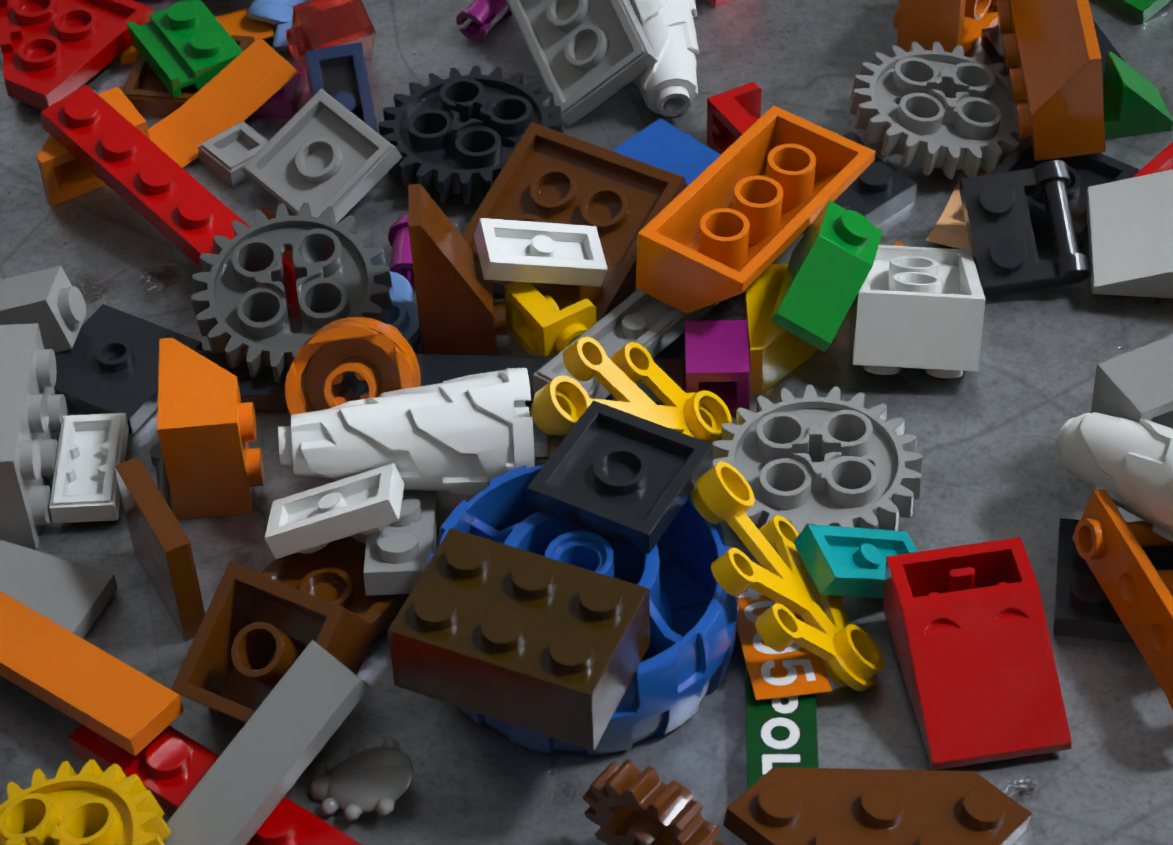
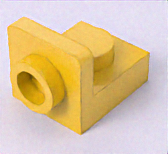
M515 281L504 286L508 332L530 356L555 357L597 323L596 307L589 299L581 300L560 310L551 296H543L531 282Z

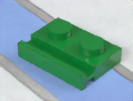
M201 0L174 3L169 8L150 14V22L139 26L134 20L126 23L130 42L174 98L182 95L181 88L191 84L196 89L202 88L243 52Z

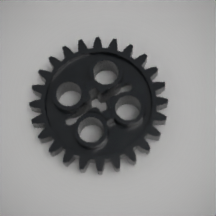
M473 66L470 74L462 76L455 67L450 68V78L444 80L434 73L428 74V86L425 87L411 82L409 83L410 96L395 94L393 96L394 107H384V121L378 123L379 134L394 145L402 156L388 171L390 176L400 175V183L403 188L408 187V185L421 184L428 194L434 190L439 191L440 202L442 203L449 200L453 194H461L464 205H468L471 202L474 194L481 193L485 198L531 122L564 134L561 106H554V94L552 92L541 94V83L539 81L523 85V73L520 72L508 79L502 78L501 67L495 68L489 76L482 75L479 66Z

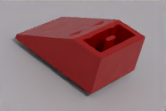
M1021 537L886 556L883 613L932 770L1070 750L1072 740L1041 593Z

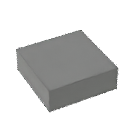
M242 121L198 145L199 159L201 163L234 188L248 180L241 169L268 140Z

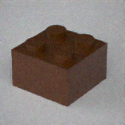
M229 562L171 690L208 709L246 724L312 640L357 675L378 628L344 607ZM325 744L324 747L320 750V752L317 754L318 756L321 757L322 752H323V750H324L326 744Z

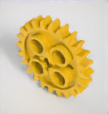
M90 759L77 775L70 763L64 761L58 768L55 778L49 780L40 768L34 770L30 787L22 790L13 781L8 783V800L0 804V845H165L163 841L171 836V831L162 818L165 813L150 789L146 790L136 774L126 777L120 766L115 763L103 773L97 762Z

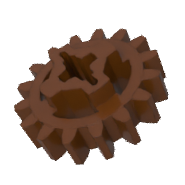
M625 760L621 766L612 762L583 795V799L590 805L584 812L586 818L600 826V829L594 835L598 840L607 845H724L715 839L721 832V829L718 825L703 819L700 814L703 806L699 801H693L694 795L675 780L668 785L660 781L656 770L649 765L641 773L631 760Z

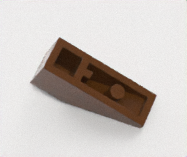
M421 184L408 185V228L422 353L497 356L496 336L508 335L506 298L494 299L493 281L484 280L479 257Z

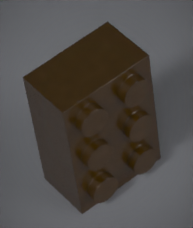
M450 528L388 629L394 686L594 751L650 646L649 588Z

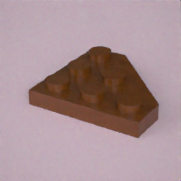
M773 767L727 807L723 826L747 845H1013L1027 831L1032 813L975 771Z

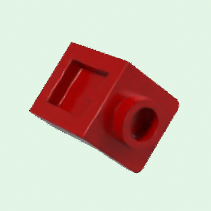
M755 82L707 98V144L717 153L722 154L761 117L762 89Z

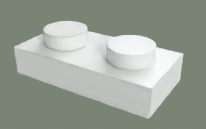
M480 218L474 233L484 280L601 287L608 271L596 226Z
M391 463L272 502L265 540L275 559L297 552L302 554L313 553L324 548L332 541L358 533L364 535L377 533L391 523L399 521L405 483L395 463Z

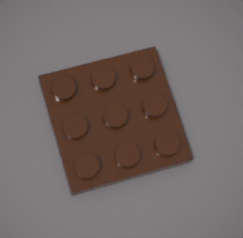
M531 122L472 217L462 237L478 256L474 233L480 218L596 226L608 268L601 287L547 283L532 284L543 296H551L560 310L581 300L589 299L596 307L598 322L624 301L636 281L638 233L687 187L683 176ZM492 280L493 292L505 296L504 286L515 281Z

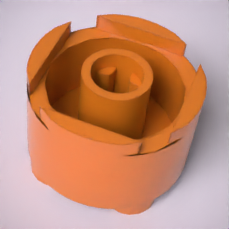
M347 317L333 321L314 333L299 349L291 363L285 382V397L289 413L293 415L330 409L349 401L376 398L383 392L421 386L419 363L412 347L402 336V333L390 324L366 317ZM349 371L355 372L358 380H366L368 384L360 398L354 397L352 388H341L340 383L348 375Z

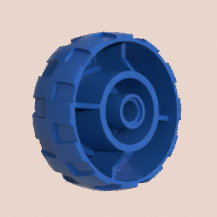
M544 464L527 468L524 465L510 470L488 481V487L468 502L464 499L460 502L439 529L438 547L449 529L453 528L649 588L650 646L594 751L461 707L460 709L479 726L484 722L495 730L507 735L509 742L550 754L552 749L581 751L583 756L626 751L632 748V743L651 736L660 738L676 729L698 712L700 702L706 694H712L718 689L727 671L735 644L739 598L727 593L717 583L711 571V564L730 549L729 546L725 545L722 525L720 523L715 525L707 521L694 506L691 495L649 554L529 507L527 487ZM430 553L428 555L427 565L434 555L433 553Z

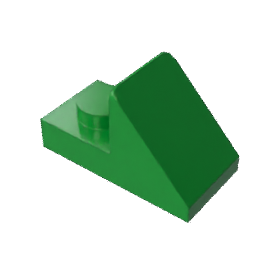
M1108 51L1103 79L1105 140L1172 131L1173 119L1157 87L1114 53Z

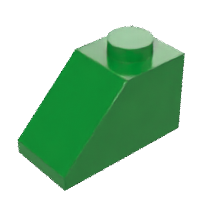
M829 200L792 251L770 321L825 352L831 345L873 267L883 231L872 225L862 214L853 210H846Z

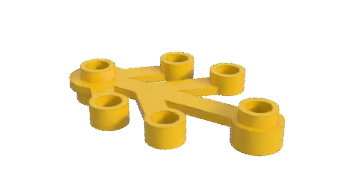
M588 336L581 337L563 352L564 365L567 371L577 380L588 381L594 377L618 401L589 398L588 393L575 379L568 376H557L536 392L534 402L531 405V416L535 425L548 435H567L593 400L710 444L721 440V426L723 423H732L730 411L719 396L706 390L699 391L698 393H685L653 362L651 354L641 344L630 342L614 353L611 359H609L601 344ZM642 381L665 406L657 405L637 384Z
M722 461L715 464L698 478L696 482L697 489L692 492L694 506L712 524L717 525L723 520L726 521L761 565L759 566L752 562L741 550L730 548L711 564V571L715 580L732 596H739L750 587L777 602L755 619V626L760 637L770 648L777 652H782L795 643L820 657L826 673L837 685L844 688L849 686L861 692L866 691L875 684L876 674L884 668V659L879 647L866 631L857 625L849 624L842 602L844 596L820 594L816 585L808 576L806 566L793 543L799 535L795 527L786 518L776 515L758 529L745 513L755 502L754 493L749 483L732 465ZM791 611L800 615L805 622L797 619Z

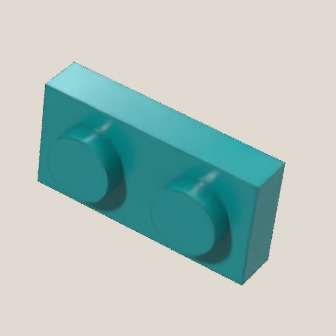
M807 524L793 541L808 570L810 579L816 585L821 595L884 598L886 556L918 552L907 531Z

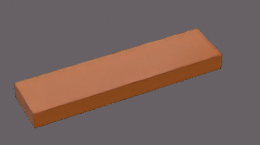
M0 591V676L134 756L142 751L184 712L178 693Z

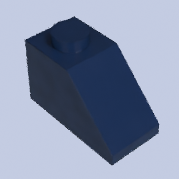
M362 42L306 51L304 63L311 98L320 89H323L378 133Z

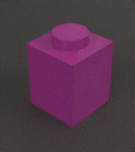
M747 320L685 321L686 393H698L699 391L706 390L716 394L728 407L731 417H736V410L740 407L750 410Z

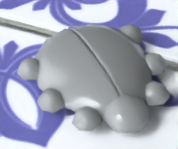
M391 737L385 739L381 747L366 749L362 744L354 745L350 749L351 756L343 762L336 758L329 759L325 764L326 774L316 777L309 786V793L313 800H323L320 805L323 815L332 814L338 808L344 809L343 817L351 821L357 819L362 812H370L375 809L379 815L390 813L394 809L395 801L408 789L414 769L411 758L399 750V741Z

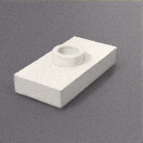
M126 413L69 415L62 417L49 506L53 523L118 520L121 493L114 466L125 462L129 433Z

